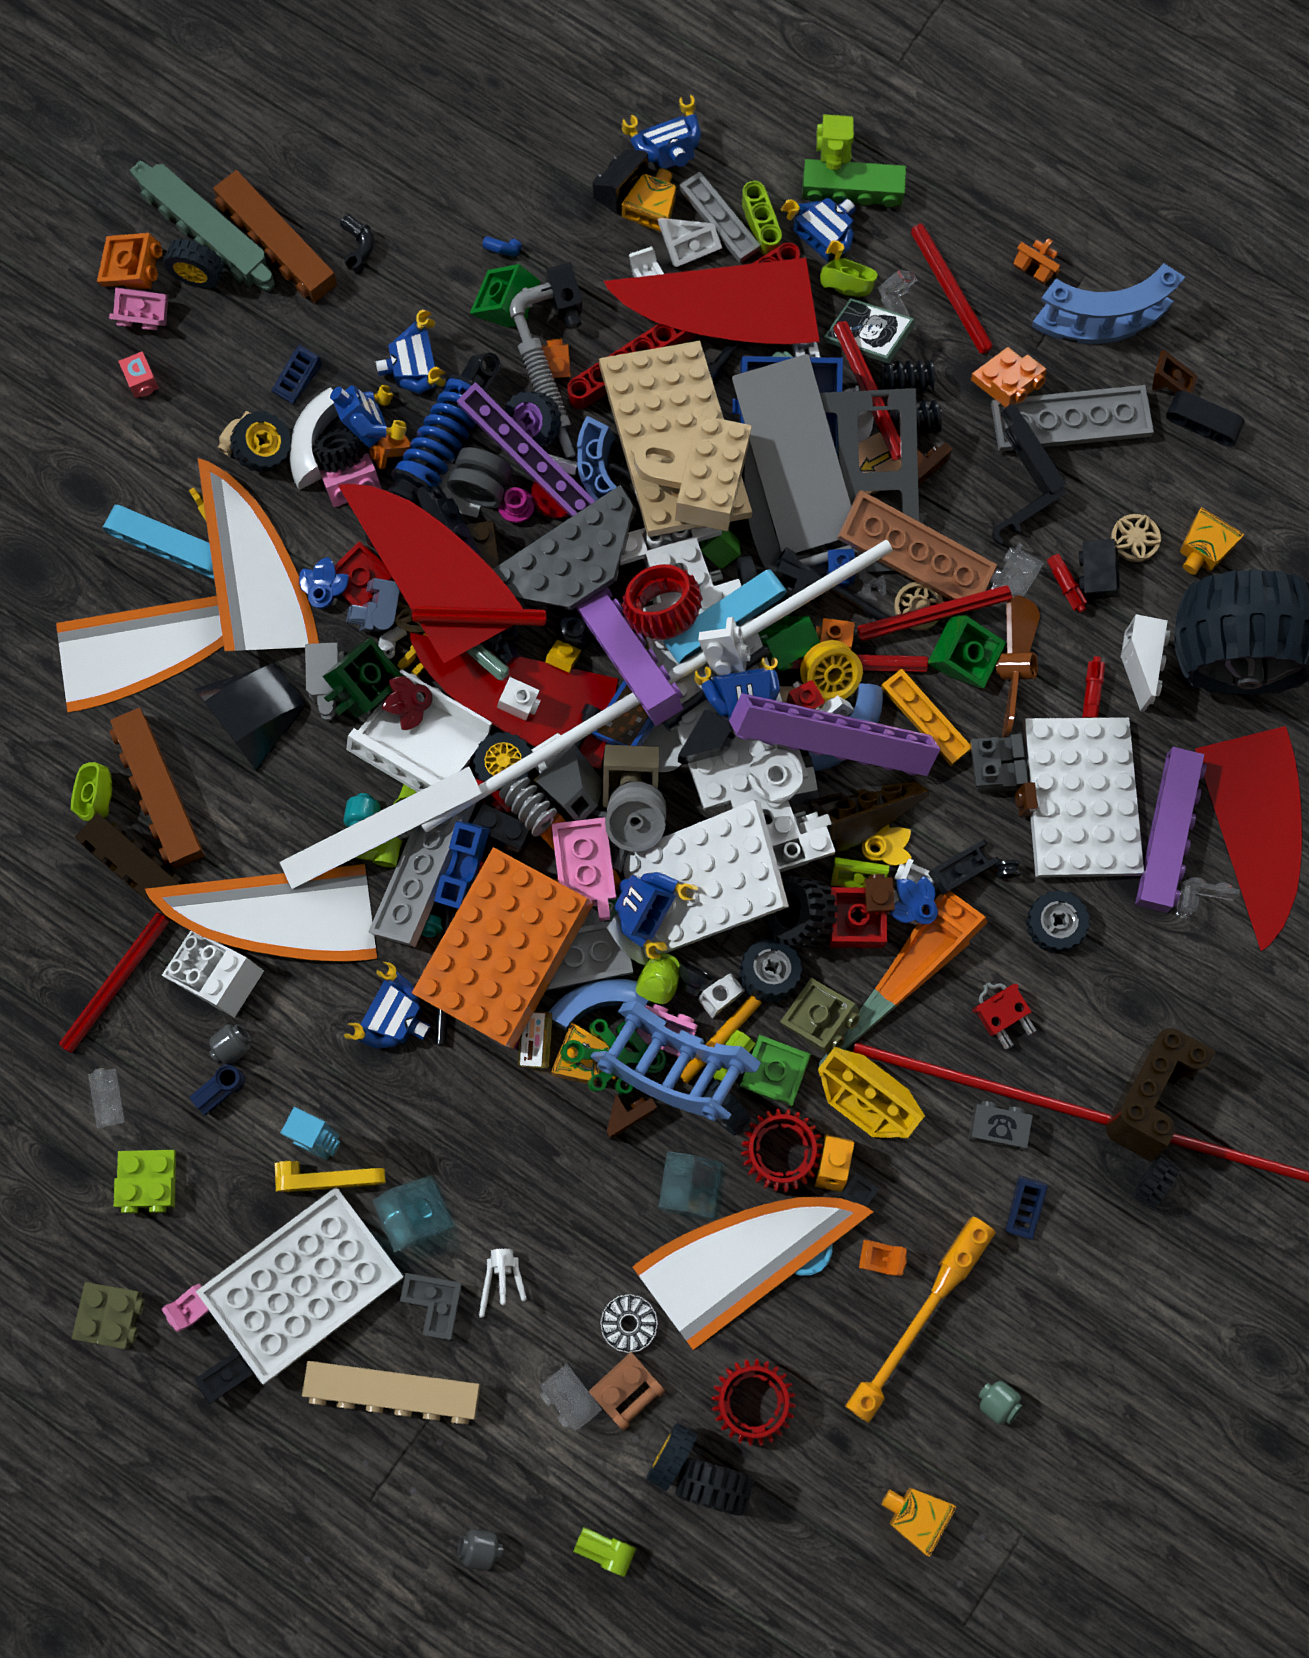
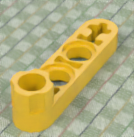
M300 1161L275 1163L276 1192L371 1186L386 1183L384 1168L300 1174Z

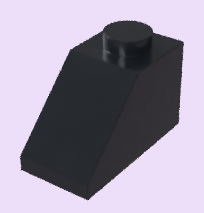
M705 709L678 754V763L684 765L720 755L724 748L729 749L736 737L733 734L734 729L730 722Z

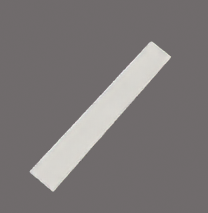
M467 767L281 861V867L293 889L482 794L470 767Z

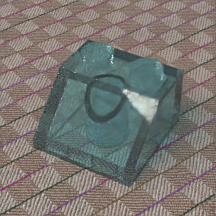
M667 1151L659 1211L714 1219L722 1162L696 1155Z
M432 1175L391 1188L372 1201L394 1253L415 1246L454 1227Z

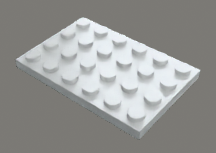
M1129 718L1024 719L1022 723L1028 783L1035 782L1038 809L1030 816L1036 878L1141 876L1144 873Z
M757 800L662 837L654 847L645 851H628L623 866L625 879H629L632 875L642 877L645 873L660 872L679 880L678 883L681 885L694 884L698 887V890L688 888L686 891L688 897L695 899L692 901L681 899L678 892L674 891L676 898L653 940H650L653 943L662 941L667 945V950L660 951L656 947L655 950L658 954L671 952L789 907L760 801ZM643 946L645 958L651 959L647 956L646 948Z
M335 1187L198 1289L196 1293L258 1379L265 1385L404 1277L338 1188Z

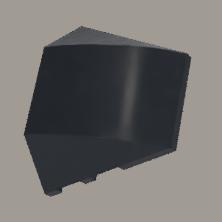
M275 663L194 689L256 772L270 751L272 752L282 734L289 729L306 706V703Z

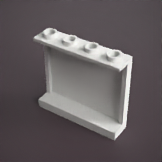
M401 669L400 673L403 677L409 678L415 685H425L432 693V704L428 709L424 710L422 722L410 730H402L400 726L401 715H394L382 709L386 698L394 693L392 690L359 730L354 728L350 732L346 750L419 792L465 769L475 756L474 753L478 749L480 742H483L490 735L492 722L463 706L458 701L446 696L438 688L431 687L422 682L416 675L409 674ZM417 693V700L419 702H423V695L421 693Z

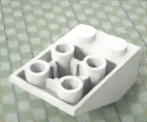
M1136 614L1125 631L1121 658L1139 709L1145 712L1147 707L1154 703L1155 697L1159 696L1161 692L1162 680H1158L1159 672L1163 671L1165 667L1166 655H1162L1163 647L1168 645L1170 630H1166L1168 620Z
M190 931L162 976L235 1018L264 970L245 956L216 941L204 938Z

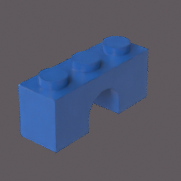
M456 821L449 848L452 849L451 862L446 873L440 877L434 899L435 902L459 909L477 877L490 831L489 828L465 821Z

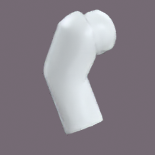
M397 625L380 636L378 646L389 659L395 655L396 641L405 637L407 632Z

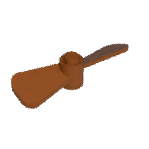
M1020 595L1012 596V599L1006 602L1007 653H1002L995 665L996 673L1000 675L1001 679L1010 680L1002 738L1009 737L1013 727L1018 680L1035 679L1038 673L1037 656L1035 653H1030V649L1040 620V613L1035 603Z

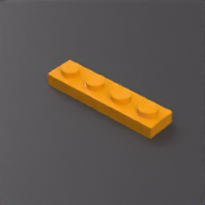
M903 669L899 670L881 685L883 691L921 733L933 737L940 748L939 754L950 766L954 765L971 751V745Z

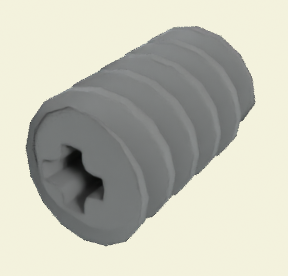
M528 777L521 780L513 779L502 787L499 796L501 799H505L507 806L512 807L513 813L518 815L519 820L525 823V827L532 831L533 836L537 837L551 826L557 810L553 808L547 811L551 803L548 800L540 803L544 795L542 793L534 795L537 787L535 785L527 787L531 781Z

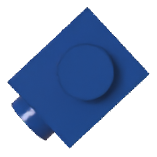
M829 550L827 554L828 570L826 575L855 558L854 550ZM856 574L838 585L846 588L853 584Z

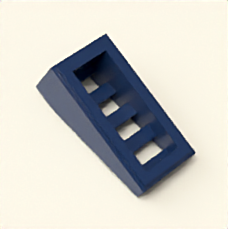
M298 345L271 390L272 393L294 405L322 366L320 357ZM298 367L299 369L303 370L304 373L301 374L297 372L295 369ZM292 376L299 381L298 384L290 380L289 377ZM285 384L294 389V391L291 393L282 387Z
M1021 1175L1018 1176L1005 1232L1033 1240L1048 1188L1045 1182ZM1024 1188L1036 1189L1037 1194L1025 1192ZM1021 1198L1035 1201L1034 1206L1021 1203ZM1018 1209L1032 1212L1031 1217L1018 1214ZM1015 1220L1029 1223V1228L1014 1225Z

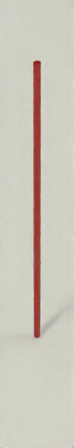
M855 1042L852 1052L868 1058L1104 1125L1107 1124L1111 1116L1110 1114ZM1174 1133L1170 1141L1174 1145L1309 1183V1171L1176 1133Z

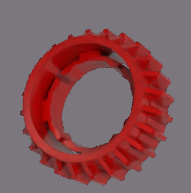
M662 564L644 569L630 581L623 596L624 602L622 607L627 622L630 624L631 629L636 630L637 634L645 635V637L664 640L684 633L693 625L699 615V610L702 608L701 601L703 598L698 582L695 581L693 575L688 574L687 570L684 571L673 565ZM669 592L682 593L681 598L667 609L657 612L643 611L644 606L658 595Z
M777 1109L775 1115L772 1116L767 1111L765 1120L760 1116L757 1117L758 1126L750 1123L749 1127L753 1132L745 1131L744 1136L749 1141L741 1143L742 1147L747 1148L746 1151L741 1152V1156L748 1157V1160L743 1163V1167H751L748 1176L755 1174L757 1176L756 1184L761 1180L764 1181V1189L770 1184L773 1185L774 1192L777 1191L779 1186H782L784 1192H787L789 1185L794 1190H797L798 1181L805 1186L807 1184L805 1176L810 1178L815 1176L811 1168L817 1170L820 1168V1165L815 1160L822 1158V1155L817 1153V1151L822 1149L823 1145L816 1144L821 1135L813 1134L816 1126L809 1127L807 1125L809 1118H805L803 1121L800 1120L799 1112L795 1116H791L790 1109H787L785 1114H781L780 1110ZM778 1124H780L782 1129H790L797 1133L802 1139L803 1147L807 1148L809 1145L810 1149L809 1162H806L809 1150L806 1149L803 1153L804 1160L796 1170L788 1171L785 1174V1177H789L797 1172L799 1173L790 1178H783V1173H775L769 1170L762 1163L761 1155L757 1153L754 1156L753 1152L755 1137L758 1139L755 1152H758L760 1149L759 1142L768 1131L776 1130Z
M745 1359L743 1368L736 1362L734 1363V1372L728 1368L725 1369L728 1375L727 1378L718 1377L722 1386L713 1387L719 1392V1396L711 1397L712 1400L718 1402V1405L713 1407L712 1411L720 1412L715 1421H724L721 1427L722 1431L727 1428L731 1429L729 1438L738 1434V1443H741L744 1437H747L748 1445H752L754 1438H757L759 1445H762L763 1437L765 1436L772 1442L773 1432L781 1436L782 1433L779 1427H789L784 1421L785 1418L794 1417L788 1412L789 1408L796 1407L795 1404L789 1402V1399L794 1397L795 1393H788L787 1391L792 1386V1383L784 1384L783 1380L786 1374L776 1375L778 1366L769 1370L768 1361L760 1367L758 1359H755L753 1366H750L749 1361ZM755 1372H760L773 1379L780 1389L778 1391L774 1383L769 1380L768 1384L774 1389L777 1396V1408L774 1411V1416H778L781 1403L782 1410L777 1421L767 1430H765V1427L769 1426L775 1420L774 1418L768 1419L766 1424L758 1427H748L745 1423H740L739 1426L752 1430V1433H748L734 1426L726 1414L729 1413V1416L736 1424L739 1422L738 1418L733 1416L730 1409V1395L733 1393V1388H729L726 1401H724V1395L729 1383L741 1373L742 1377L738 1378L732 1384L733 1386H737L741 1380L748 1377H757L762 1381H766L768 1378L755 1374Z

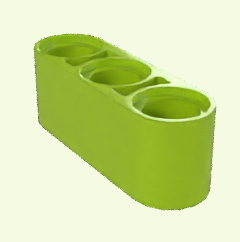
M750 181L743 188L742 208L752 235L760 244L759 252L765 256L781 245L782 233L765 187L758 181ZM750 196H756V197H758V198H757V199H751V198H749V197H750ZM762 217V218H765L766 220H765V221H760V220H758L757 218ZM766 239H772V240H774L775 242L769 243V242H766L765 240H766Z

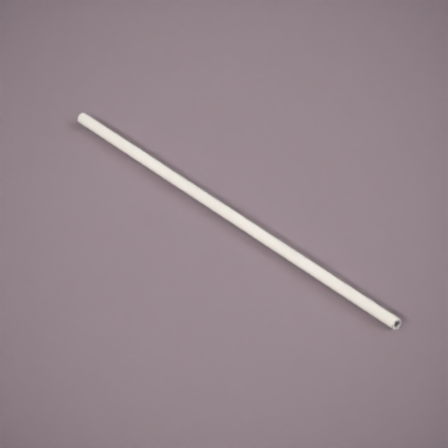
M884 540L741 627L743 641L891 553L893 549L890 543ZM703 650L667 671L671 678L668 681L670 685L708 663ZM632 692L478 785L482 794L422 823L421 826L427 833L505 786L511 780L520 777L640 704Z

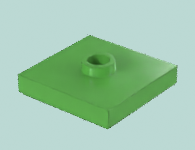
M759 1035L752 1056L760 1061L761 1064L756 1072H745L740 1088L792 1107L811 1054Z

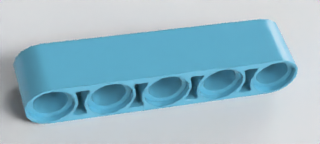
M113 506L102 527L105 532L115 538L214 579L210 544L123 506Z
M768 569L699 614L687 631L676 637L664 639L663 643L678 664L702 651L698 641L699 632L726 629L727 617H733L736 626H741L780 600L787 590L771 569Z

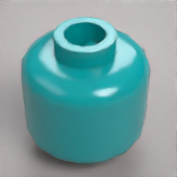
M360 793L347 800L343 822L346 827H350L380 812L381 806L370 794Z

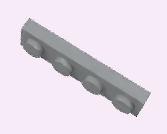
M701 172L680 184L682 194L706 223H713L715 225L719 239L739 263L760 250L758 241Z

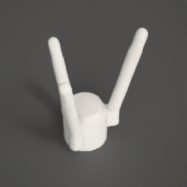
M513 1249L491 1250V1259H487V1272L479 1312L480 1318L485 1316L493 1269L494 1274H499L501 1305L506 1304L505 1274H510L511 1268L513 1269L520 1298L522 1301H526V1294L518 1266V1257H513Z

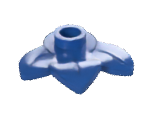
M329 557L318 561L313 571L302 569L299 576V584L302 591L308 594L310 604L318 609L329 607L333 603L334 597L346 590L349 582L347 574H336L335 565ZM323 591L322 597L317 598L319 593Z
M925 876L920 878L917 884L909 879L896 880V891L900 901L894 903L895 911L889 912L890 915L902 923L916 921L921 925L932 923L938 915V908L934 902L936 892L931 881ZM922 906L928 908V915L922 913Z

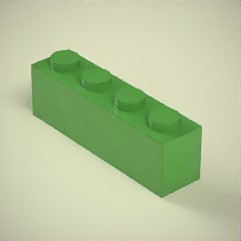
M805 159L802 199L815 202L829 198L838 204L848 199L852 203H859L861 205L902 206L905 193L906 166L847 162L841 163V168L837 170H830L826 167V162Z

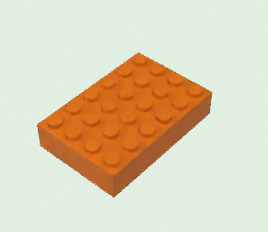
M493 847L414 987L412 994L504 1046L514 1049L594 903L585 896Z

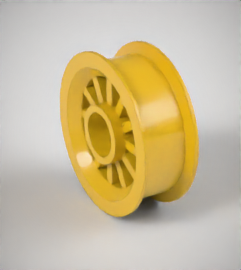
M836 640L823 641L812 647L804 656L800 667V676L803 684L810 680L814 681L825 702L835 698L837 695L843 699L851 696L858 688L863 675V667L859 657L846 644ZM835 668V670L828 675V673Z

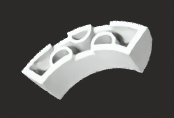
M331 388L320 393L305 407L296 421L292 432L289 462L294 481L299 490L322 479L316 463L313 445L326 426L339 416L334 401L330 399V394L333 391Z

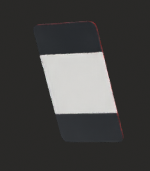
M811 756L802 757L809 776L808 779L803 780L798 793L792 797L794 806L809 804L808 802L819 799Z

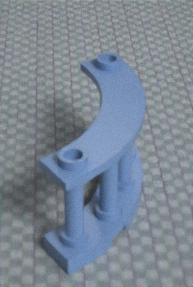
M1163 263L1152 276L1143 282L1127 289L1112 292L1086 291L1055 279L1041 298V301L1045 302L1046 305L1033 321L1032 327L1054 338L1077 340V343L1102 344L1120 341L1136 335L1138 331L1150 327L1157 322L1172 306L1174 301L1168 298V296L1183 282L1185 276Z
M638 1001L623 1003L618 1012L625 1017L626 1024L608 1052L592 1053L590 1057L598 1063L597 1067L607 1074L613 1073L638 1090L676 1108L704 1116L712 1121H716V1119H729L731 1114L721 1106L738 1075L743 1074V1072H756L761 1062L742 1046H728L716 1043L713 1048L703 1045L704 1041L702 1038L683 1030L677 1034L665 1027L667 1021L648 1010ZM640 1028L651 1035L652 1042L635 1070H633L617 1058L634 1030ZM668 1045L678 1050L680 1055L661 1085L644 1075L660 1048ZM696 1058L706 1062L707 1066L689 1095L673 1090L689 1060ZM721 1068L729 1069L713 1097H701L716 1071L721 1070Z

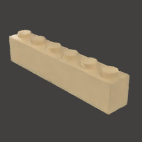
M308 1361L302 1396L310 1397L309 1403L326 1405L327 1400L338 1401L337 1407L354 1409L356 1403L366 1405V1411L383 1413V1408L386 1407L395 1409L394 1415L411 1417L412 1411L423 1412V1419L440 1421V1416L445 1415L452 1416L451 1422L468 1424L469 1419H476L481 1384Z

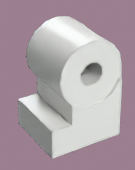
M730 973L705 989L698 998V1001L713 1019L745 990Z

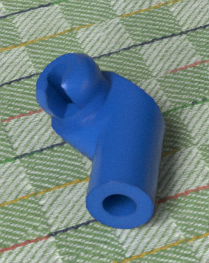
M487 236L482 243L484 249L509 257L518 256L522 248L521 242L517 239H511L507 243Z

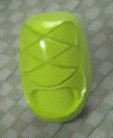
M840 258L838 261H831L822 268L820 281L823 287H832L841 294L865 297L874 288L878 274L875 270L862 264Z
M96 762L83 764L77 773L74 783L71 810L86 822H89L96 813L106 819L109 813V803L112 798V775L109 768Z
M661 953V958L650 959L646 963L636 983L635 991L639 996L657 1004H666L676 993L680 979V965L678 960L672 955Z

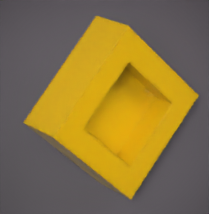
M557 640L547 654L546 663L570 673L580 657L581 650Z

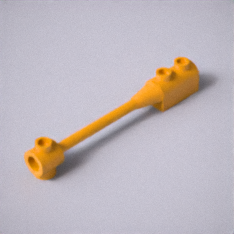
M972 1216L969 1218L938 1264L941 1268L932 1287V1293L873 1381L861 1382L845 1405L848 1410L865 1422L869 1423L885 1400L881 1388L940 1300L944 1299L961 1281L966 1279L996 1234L995 1230L976 1217Z

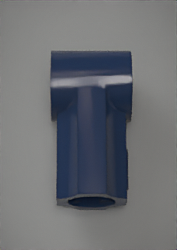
M223 1065L209 1081L189 1098L197 1109L206 1116L232 1093L238 1092L243 1088L245 1076L236 1067ZM230 1072H234L236 1075L235 1082L230 1086H226L224 1083L225 1076Z

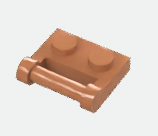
M630 1352L588 1392L624 1431L630 1426L628 1423L657 1395L661 1397L666 1391ZM645 1381L650 1387L625 1411L619 1414L616 1408Z

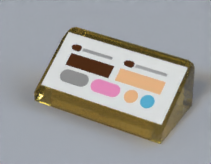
M534 1012L519 1038L518 1066L549 1067L552 1029L551 1012Z

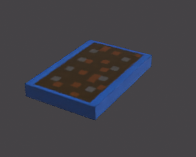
M625 681L622 682L607 707L632 693ZM641 704L591 734L594 738L611 745L642 746L655 725Z

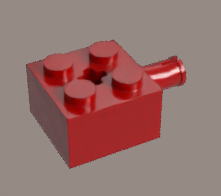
M831 887V895H835L836 901L834 905L837 906L838 912L835 913V918H837L836 924L832 926L834 930L831 935L829 934V948H884L887 943V913H866L864 888ZM855 913L859 914V918L862 919L861 922H856L853 918Z

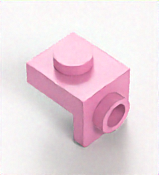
M200 1283L192 1286L175 1302L162 1308L168 1323L177 1332L193 1326L209 1312V1309L196 1293L202 1287Z

